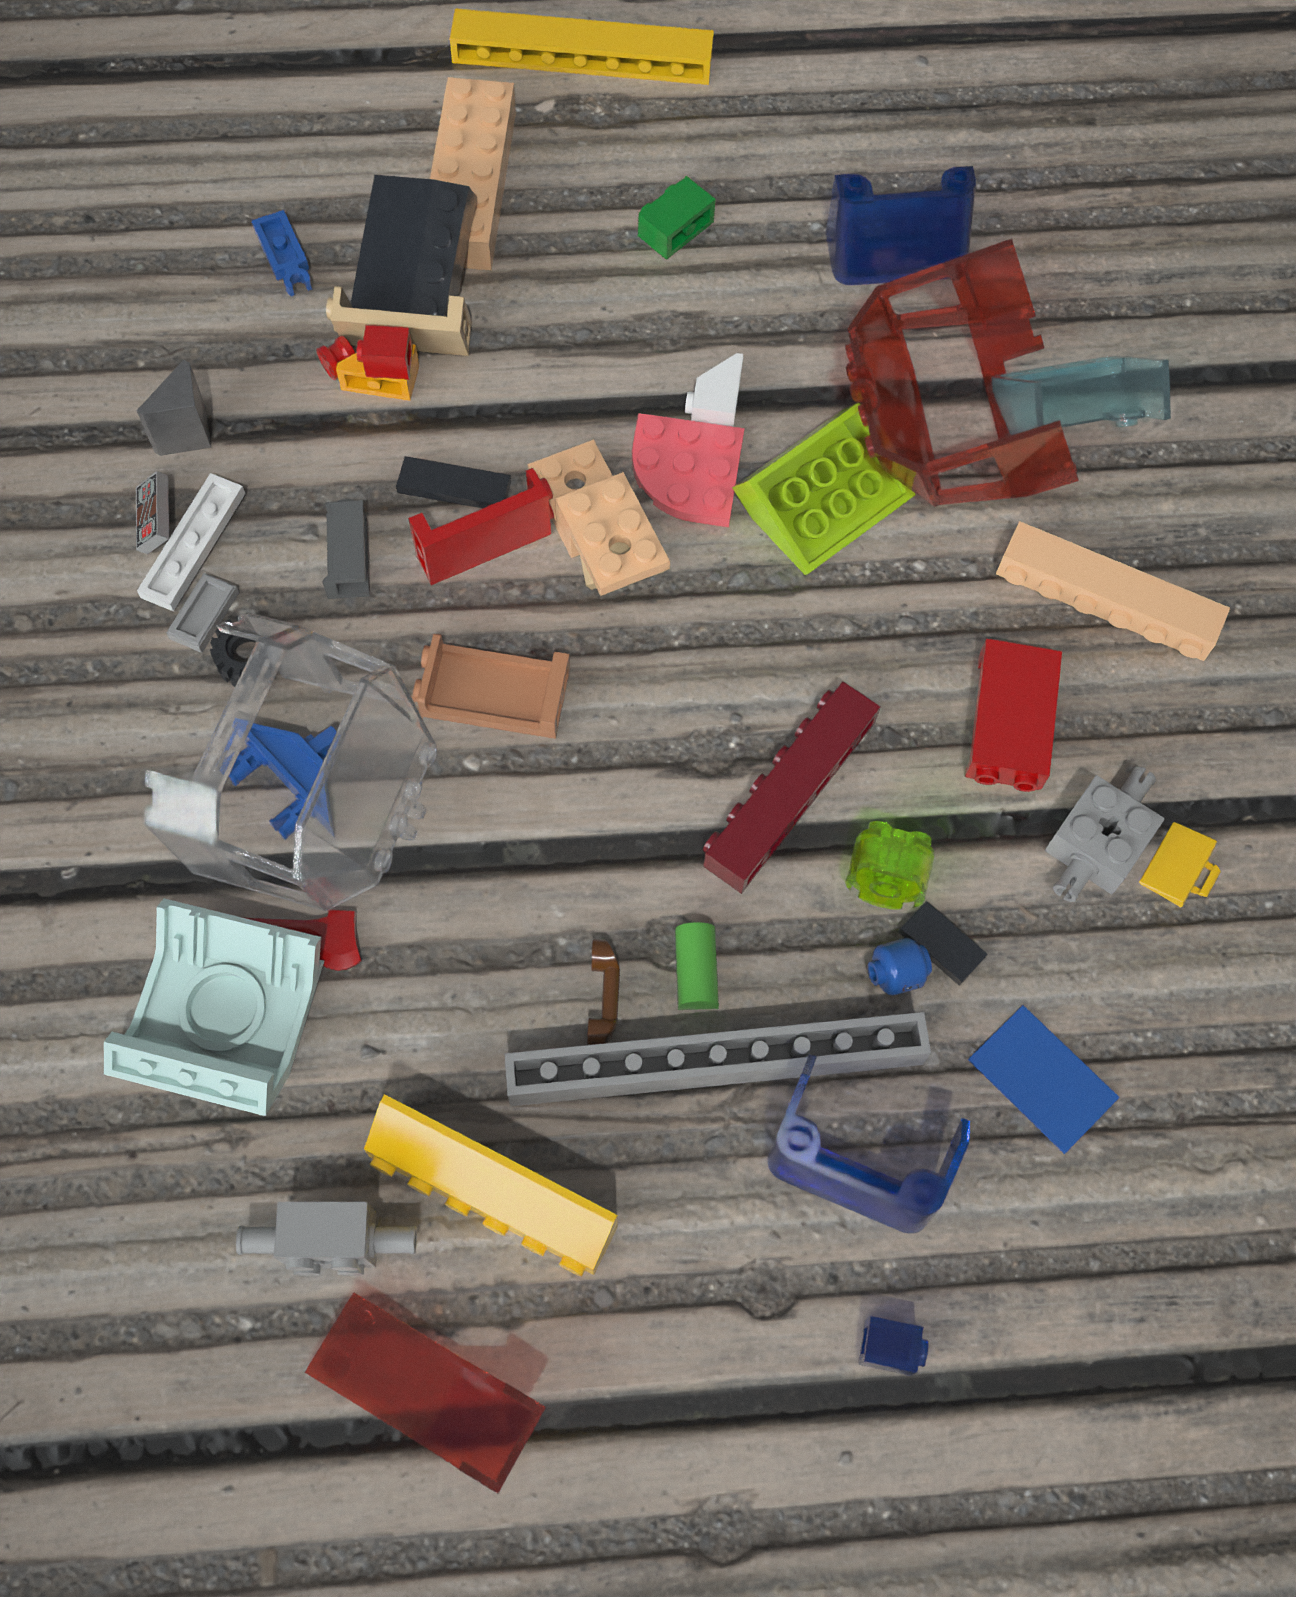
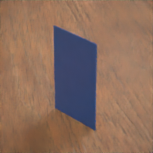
M1024 1005L968 1059L1064 1154L1120 1098Z

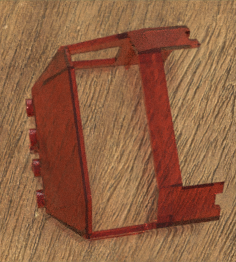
M1012 238L876 286L848 327L850 344L845 345L849 363L845 368L849 381L853 382L849 386L853 400L863 402L862 405L858 406V411L863 426L869 427L870 435L865 437L870 458L877 457L884 471L934 507L944 504L1029 497L1079 481L1076 464L1073 462L1060 420L1021 432L1004 362L1044 349L1045 346L1041 334L1034 336L1029 318L1036 315ZM950 277L960 304L956 306L896 314L889 298L933 281ZM968 324L980 362L999 440L935 460L916 372L902 329ZM994 457L1003 478L996 482L942 490L939 473Z

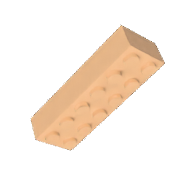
M448 77L430 179L469 186L476 194L477 200L464 268L492 271L516 115L514 83Z

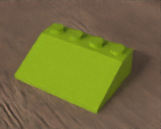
M859 402L835 414L732 487L750 517L804 575L812 572L916 495Z

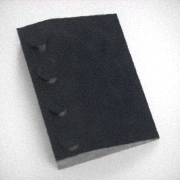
M374 175L351 298L353 308L447 317L449 296H458L476 206L477 196L469 186L435 179Z

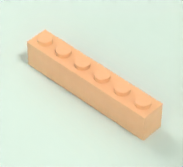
M1019 521L996 572V575L1004 577L1014 585H1023L1039 592L1045 598L1059 600L1073 606L1081 613L1095 615L1109 621L1111 625L1117 628H1126L1143 635L1153 643H1162L1179 650L1184 656L1198 658L1203 661L1216 645L1230 607L1021 521Z

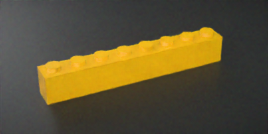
M455 8L450 33L452 63L709 85L714 30Z

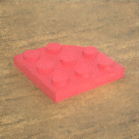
M639 413L632 448V468L639 488H643L645 493L653 500V505L668 515L689 522L729 527L734 499L732 487L736 485L744 428Z

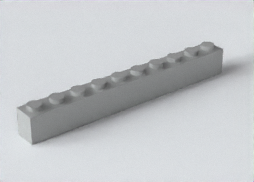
M920 1012L505 1053L507 1094L510 1106L918 1066L925 1063L931 1054L925 1014Z

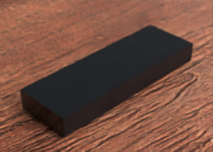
M405 456L396 489L399 494L483 509L507 499L511 485V475Z

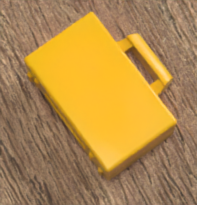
M1173 822L1139 883L1179 907H1183L1190 893L1207 897L1221 873L1217 865H1213L1208 861L1216 847L1217 841ZM1205 867L1211 872L1202 889L1194 885Z

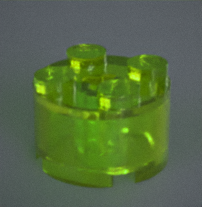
M882 821L870 822L868 829L860 832L856 837L846 876V887L851 890V887L854 886L859 890V899L877 907L900 910L903 903L914 902L913 908L920 906L925 901L935 857L934 850L931 847V837L923 832L914 831L909 833L895 829Z

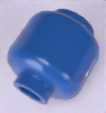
M903 938L877 946L872 954V961L868 963V974L871 982L875 986L879 985L883 992L890 996L922 988L927 981V976L932 972L931 959L927 949L921 944L918 945L916 941L910 938Z

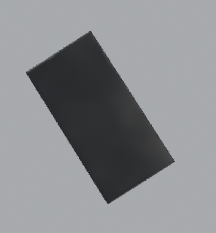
M927 901L898 932L904 938H910L916 941L918 945H923L929 953L931 962L959 986L988 955Z

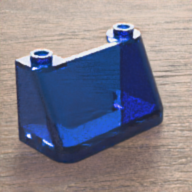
M973 166L953 167L946 170L941 177V190L880 195L873 194L870 181L862 175H835L825 231L834 278L844 285H866L951 279L962 275L966 270L969 260L976 188Z

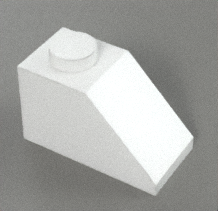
M736 353L697 377L695 391L688 392L685 413L691 414V421L734 427L743 354Z

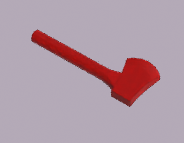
M328 910V916L311 920L246 918L321 937L319 960L324 961L323 967L335 971L348 970L357 966L362 961L357 942V914L355 911Z

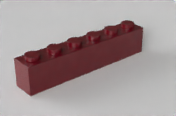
M843 681L834 692L829 689L817 705L819 711L811 720L806 717L799 725L794 735L797 739L789 748L784 745L772 761L775 767L767 776L762 773L755 780L749 790V793L752 795L744 805L738 802L731 810L726 819L729 824L720 834L715 831L703 847V851L706 852L703 867L742 894L876 723L881 706Z

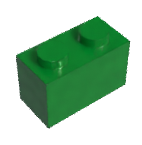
M686 176L677 184L670 185L664 194L655 201L643 206L638 213V237L667 260L714 223L716 199Z

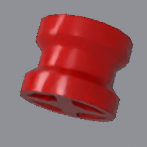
M343 335L335 338L332 345L328 347L322 345L316 349L323 368L334 381L338 379L336 371L338 362L355 354L352 346Z

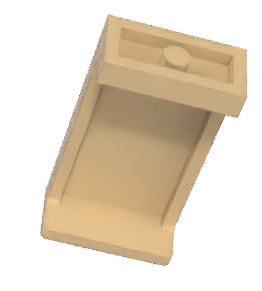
M334 286L333 298L329 297L327 300V319L331 320L334 331L339 336L343 335L350 345L357 346V341L363 340L365 325L409 327L411 342L416 344V349L419 352L469 355L472 321L464 297L449 296L447 317L353 308L344 289L339 286Z

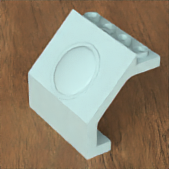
M164 898L157 906L156 951L132 1023L125 1034L111 1032L104 1041V1075L266 1116L290 1075L324 964L323 960H319L321 937Z

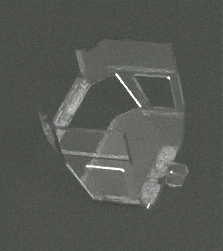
M245 613L238 616L237 622H223L216 625V627L223 633L256 640L254 649L191 781L145 769V786L152 788V806L150 805L145 808L144 825L193 874L328 911L378 885L382 874L386 873L391 866L392 850L398 837L406 841L415 840L417 831L413 825L407 823V816L422 820L426 814L424 805L417 800L422 791V779L427 767L432 766L435 761L437 745L395 665L383 662L297 624ZM331 657L371 673L362 677L359 683L348 681L342 677ZM278 670L283 678L320 686L324 693L336 690L353 695L296 822L293 869L219 840L221 791ZM242 865L293 883L304 892L258 880L252 877Z

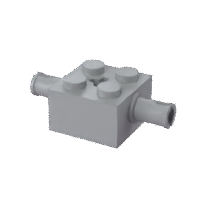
M1134 767L1120 790L1096 775L1045 849V852L1068 866L1061 878L1053 886L1054 892L1061 896L1068 884L1071 885V888L1063 898L1064 900L1075 902L1088 880L1112 895L1127 877L1165 818L1141 804L1151 786L1156 782L1154 774L1149 772L1142 783H1139V779L1146 768Z
M278 1202L276 1227L239 1226L236 1236V1251L238 1255L274 1254V1258L283 1263L287 1270H294L293 1274L298 1276L320 1275L321 1268L338 1270V1275L361 1276L364 1275V1268H376L377 1253L416 1254L417 1226H378L379 1215L368 1202Z

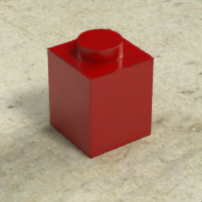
M365 325L364 338L357 341L356 353L357 361L363 362L366 377L409 380L413 353L409 327Z

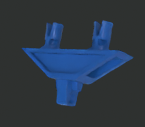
M231 718L237 733L246 742L247 747L227 763L220 766L223 774L230 778L234 786H237L259 766H268L296 798L291 805L269 820L274 830L279 831L282 839H288L292 833L311 818L313 820L317 819L336 839L330 779L327 768L334 762L332 756L344 746L342 736L330 726L316 737L310 734L302 738L298 733Z

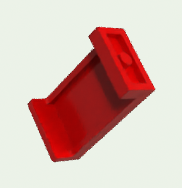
M534 468L526 470V491L431 530L422 512L409 517L408 520L416 557L431 586L551 535L550 520L554 518V513L549 500L553 499V494L545 478L539 479Z
M986 638L978 660L977 669L981 670L970 761L965 772L966 778L975 779L977 783L983 785H994L997 783L1011 785L1023 792H1032L1043 788L1050 776L1062 651Z

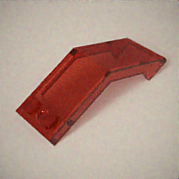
M355 1292L351 1295L304 1372L412 1438L497 1494L546 1408L526 1394L461 1358Z

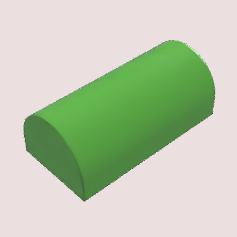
M701 922L679 925L675 928L678 1010L719 1009L715 926Z

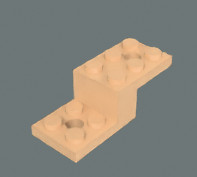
M594 440L528 464V469L534 468L539 479L545 478L553 494V499L549 500L554 513L552 521L570 557L581 556L600 596L670 569V560L624 472L612 476ZM571 479H580L585 485L580 489H571L566 486V483ZM620 542L628 545L630 550L625 554H615L609 548L613 544Z

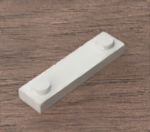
M209 474L138 588L137 592L140 598L171 611L175 610L243 499L245 491L242 485L214 474Z

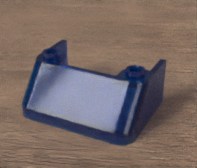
M809 1054L768 1154V1167L771 1173L781 1181L900 1232L908 1234L920 1232L932 1220L946 1199L969 1145L970 1121L961 1118L938 1173L928 1169H917L907 1174L903 1181L897 1180L820 1147L821 1132L818 1126L812 1120L795 1113L817 1058Z

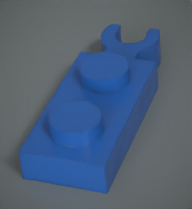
M284 210L252 220L253 229L276 280L283 279L288 295L291 297L295 295L293 285L298 282L304 283L308 291L312 290L311 279L306 271L309 270L307 259Z

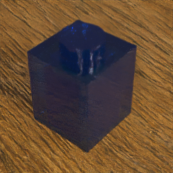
M870 1316L864 1323L858 1365L909 1376L916 1374L918 1366H925L928 1355V1340L922 1339L924 1327Z

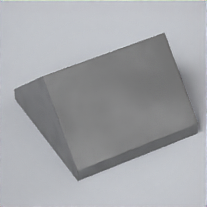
M183 360L136 410L154 452L160 456L211 448L206 406L191 365L186 360Z

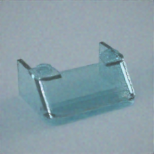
M1106 356L991 377L992 392L1011 438L1019 439V444L1022 445L1045 442V435L1048 434V430L1096 421H1116L1117 427L1137 425L1139 418L1171 419L1168 359Z

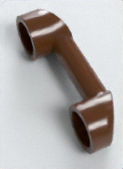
M593 939L591 971L604 972L601 1018H589L587 1045L608 1043L618 1023L619 963L611 945L606 939Z

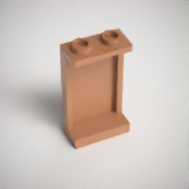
M433 634L431 645H425L422 652L421 667L425 668L422 680L416 679L413 689V701L418 703L421 717L556 739L570 674L569 654L554 652L552 661L447 645L443 643L442 635Z

